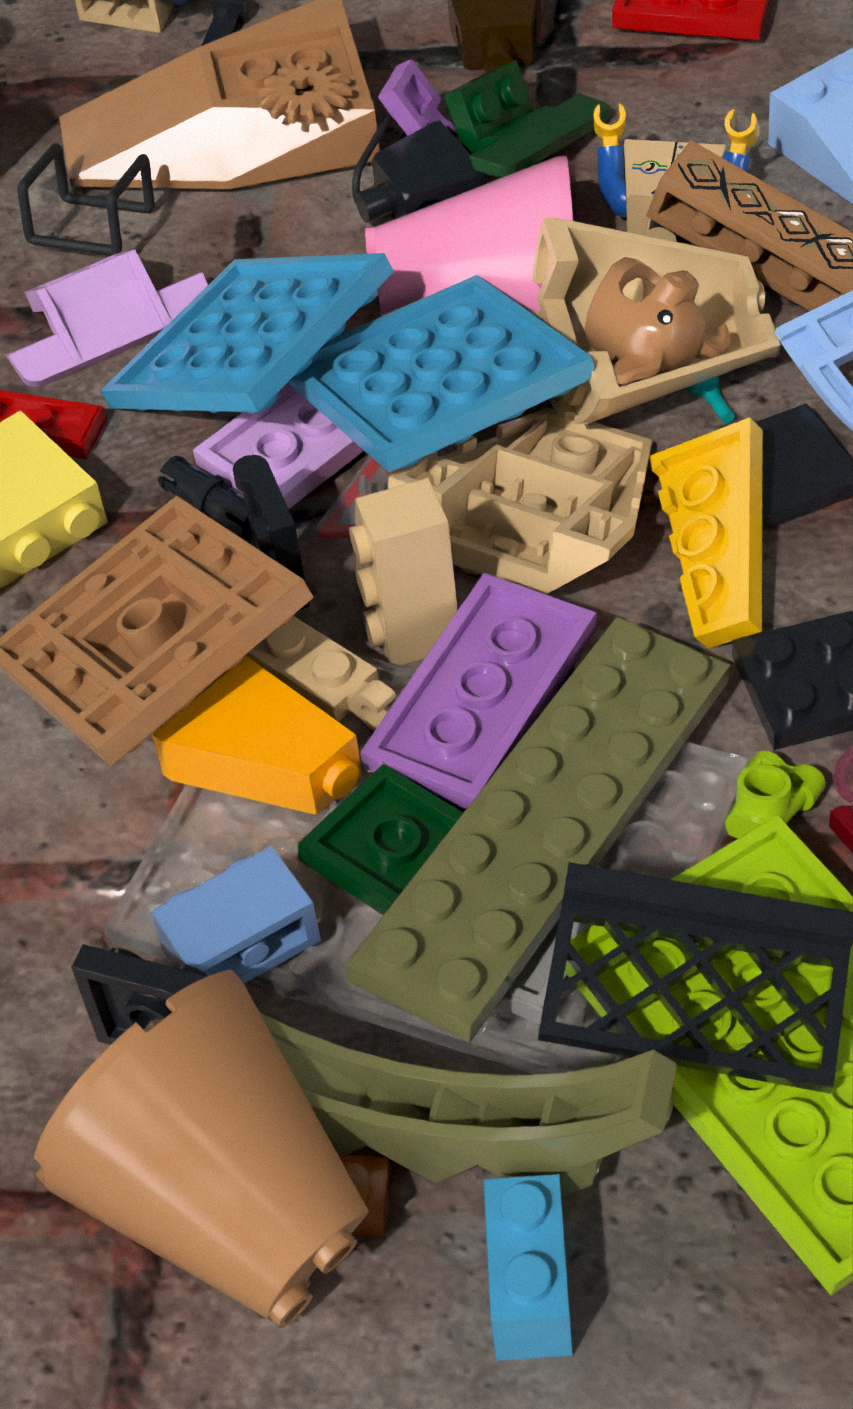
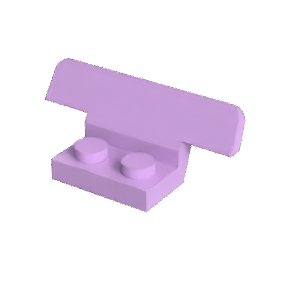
M136 250L121 251L26 291L25 294L33 312H44L54 334L6 354V356L26 385L34 388L45 386L155 338L208 286L203 272H200L156 291Z

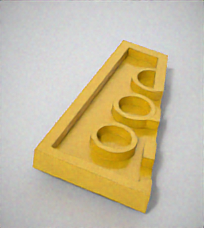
M751 418L744 419L649 456L652 471L659 476L662 487L658 491L661 507L669 515L673 533L669 535L673 554L680 559L684 573L680 577V582L694 637L707 649L731 642L734 639L762 632L763 430Z

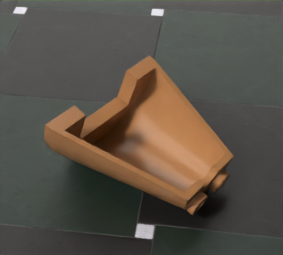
M230 969L198 980L167 998L166 1006L172 1011L170 1015L164 1019L150 1021L144 1030L137 1023H134L91 1064L66 1094L48 1121L34 1154V1159L42 1166L35 1175L51 1193L266 1319L275 1322L279 1328H283L299 1316L312 1300L313 1295L307 1288L312 1283L309 1278L314 1270L318 1267L324 1274L330 1272L354 1249L357 1240L351 1234L369 1213V1210L242 980Z

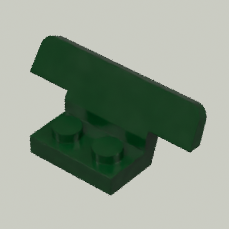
M517 60L501 64L444 94L462 146L470 154L469 157L474 170L502 178L535 165L594 130V110L597 105L600 104V120L605 123L609 119L610 106L607 103L580 93L554 108L542 106L534 109L529 97L528 85L522 77Z

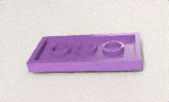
M483 573L361 750L360 755L363 769L375 772L382 764H385L438 798L467 809L556 694L597 630L596 612Z

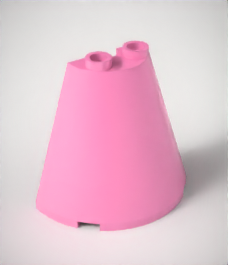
M567 156L551 158L382 225L365 228L367 254L385 253L394 270V273L378 288L381 317L475 275L483 278L530 313L540 311L537 297L542 284L532 283L536 243L543 217H556L573 221Z

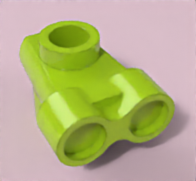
M762 750L757 752L745 769L738 775L736 802L725 821L728 834L739 839L777 815L787 824L798 811L809 810L814 805L826 786L823 774L817 768L808 764L789 766L777 754L771 751Z

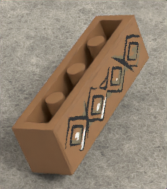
M692 140L688 142L660 178L646 217L696 246L748 256L757 280H760L762 284L811 311L853 290V233Z

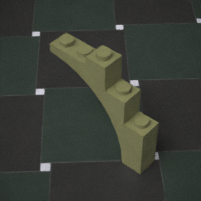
M259 1012L338 1155H347L367 1146L435 1184L478 1165L500 1178L559 1174L562 1198L591 1186L593 1179L600 1169L603 1157L664 1132L665 1125L673 1109L671 1093L677 1063L655 1050L611 1065L566 1073L498 1075L455 1072L397 1062L345 1048L291 1028Z

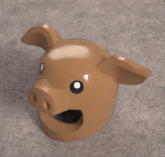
M623 257L612 264L603 278L587 312L585 333L589 345L595 351H608L611 363L614 365L613 370L618 384H628L688 366L694 358L710 359L726 354L731 339L727 325H720L704 334L706 323L694 303L699 283L688 271L681 270L667 273L661 278L651 267L643 262ZM636 278H641L644 286L643 300L640 302L627 298L622 291L628 282Z

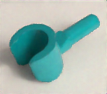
M719 376L686 388L690 394L703 397L723 424H729L733 421L735 415L719 391Z

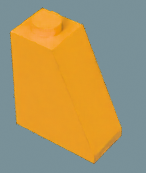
M247 656L198 695L190 705L176 713L152 733L162 774L171 781L318 815L335 799L346 796L363 775L356 734Z

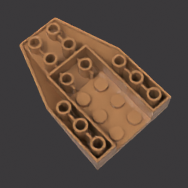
M314 0L200 46L59 116L71 187H114L140 154H146L150 159L153 188L233 189L244 186L252 187L264 182L290 177H305L312 173L343 167H356L377 130L375 109L342 0ZM318 61L323 63V69L329 65L337 66L340 69V73L350 77L351 83L346 85L352 87V96H342L347 100V106L345 108L335 106L332 109L335 114L330 118H327L325 115L315 119L316 123L308 124L307 120H296L295 124L287 123L288 118L283 115L276 120L271 118L270 113L273 108L263 111L260 107V102L264 98H259V89L264 87L265 78L277 75V69L281 67H287L295 72L297 71L296 63L302 62L305 70H309L312 63ZM309 86L305 89H296V95H302L306 91L314 92V87ZM379 142L375 147L374 151L372 152L367 163L372 162V158L374 157L375 153L380 151ZM141 171L127 188H142Z

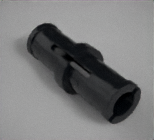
M174 456L166 461L160 472L174 480L171 481L164 476L159 477L158 482L162 489L180 497L208 517L221 522L247 540L251 528L244 495L234 490L232 483L220 474H216V476L209 475L181 456Z

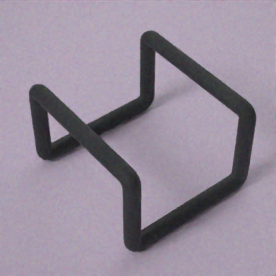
M54 143L21 179L17 187L25 239L30 244L104 255L117 254L122 251L118 210L149 213L155 206L150 159L146 154H140L108 193L107 198L69 193L63 148L60 144ZM53 159L59 196L64 202L107 208L111 245L34 234L28 188ZM141 171L144 203L118 199Z

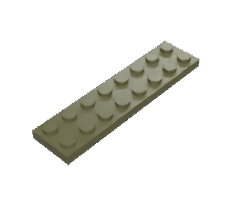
M616 617L346 963V981L471 1043L559 920L569 862L594 867L599 864L727 685L731 665Z

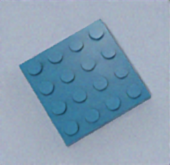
M385 253L235 259L113 377L100 392L111 409H137L138 411L148 409L173 410L174 412L190 410L209 411L211 413L231 411L247 412L249 414L264 411L277 400V393L292 377L302 373L311 365V357L327 341L336 338L344 331L346 327L345 322L360 307L367 305L377 297L378 288L394 273V270Z
M475 275L327 341L311 357V365L302 373L292 377L287 383L390 473L396 469L411 467L418 463L422 457L448 445L463 443L470 439L474 433L500 421L517 418L524 410L543 401L570 393L574 387L591 379V371H595L591 355L483 278Z

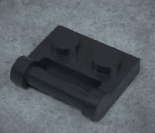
M246 455L239 458L234 463L233 475L236 487L244 494L251 528L247 542L301 577L305 582L295 523L269 463L259 455ZM309 602L306 605H304L301 609L310 607Z

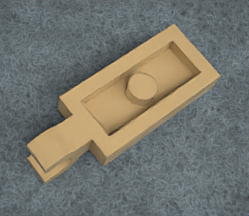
M295 616L286 625L275 629L245 654V657H249L338 722L351 713L367 727L375 731L390 709L387 705L396 698L395 692L388 685L379 681L378 671L375 667Z

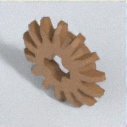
M318 61L313 62L309 70H305L302 62L296 63L297 71L295 72L287 67H281L277 69V75L266 77L264 87L259 89V98H264L260 102V107L263 111L273 108L270 117L275 120L283 115L288 118L287 123L295 124L296 120H307L308 124L316 123L315 119L325 115L327 118L334 116L335 114L332 109L335 106L341 108L347 106L348 102L342 96H352V87L346 85L351 83L350 77L340 73V69L337 66L329 65L323 69V63ZM309 86L314 87V92L306 91L302 95H296V89H305Z

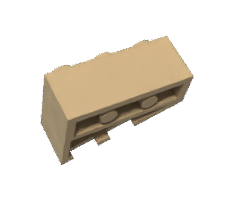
M429 478L355 498V526L349 527L350 538L356 556L357 584L363 602L368 611L362 612L365 630L372 648L383 646L391 668L425 659L458 611L448 520Z

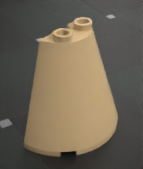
M543 217L536 243L532 283L542 284L537 297L540 311H534L532 314L591 355L595 371H591V379L574 387L570 393L564 396L549 399L553 408L563 420H575V424L592 423L763 359L777 357L779 354L781 342L774 334L778 326L772 322L770 314H760L765 303L764 286L760 280H757L748 256L556 217ZM623 257L637 259L651 267L661 278L667 273L681 270L688 271L699 283L694 303L706 323L704 334L720 325H727L731 339L726 354L710 359L694 358L688 366L628 384H618L613 370L614 365L611 363L608 351H595L589 345L585 333L587 312L612 264ZM641 278L628 282L622 290L624 295L632 301L640 302L643 300L644 286Z

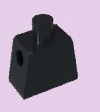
M437 120L375 153L372 158L375 186L355 193V203L361 218L366 223L389 214L393 219H397L487 184V174L474 170L468 151L440 120Z

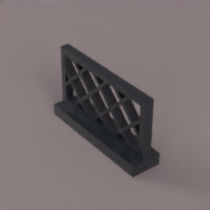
M569 862L538 1040L627 1057H634L655 1050L677 1063V1066L831 1094L835 1080L850 949L853 944V912ZM574 922L604 927L618 947L588 966L570 943ZM624 931L635 932L638 934L629 939V937L626 935ZM656 937L676 940L690 958V960L661 979L638 950ZM695 943L708 945L709 947L701 951ZM728 949L747 952L762 971L761 974L734 992L710 963V961ZM768 956L781 958L782 960L773 964ZM627 957L649 987L618 1007L596 976ZM568 960L577 973L563 982ZM800 962L831 967L828 991L807 1005L782 975ZM699 970L721 1000L691 1020L668 989ZM768 983H771L794 1014L764 1033L741 1001ZM586 984L607 1013L587 1028L556 1022L560 1000ZM656 997L680 1027L660 1041L641 1038L627 1019V1016ZM826 1007L823 1027L814 1014ZM728 1010L731 1011L753 1040L734 1054L715 1051L700 1032L701 1028ZM802 1023L821 1047L819 1068L812 1069L788 1064L773 1042ZM616 1025L622 1034L606 1030ZM689 1038L695 1047L680 1045L679 1043ZM761 1051L768 1060L751 1057Z

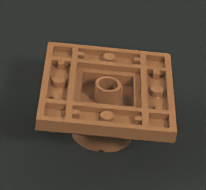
M175 496L1 636L0 670L111 767L124 755L136 750L146 737L153 741V732L176 713L190 705L198 695L226 672L238 665L243 660L245 654L275 629L286 625L293 618L294 614L314 597L301 577L192 505Z

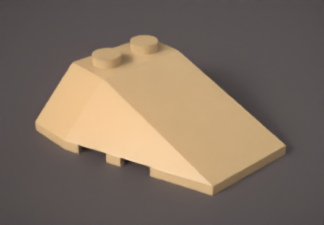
M546 408L498 425L495 437L477 443V438L471 436L467 441L457 444L456 451L442 456H437V452H433L422 457L418 463L411 467L396 470L388 478V489L429 478L448 520L453 565L458 566L461 571L468 574L483 575V573L537 592L548 594L608 561L634 536L652 440L596 422L575 424V420H563L555 409Z

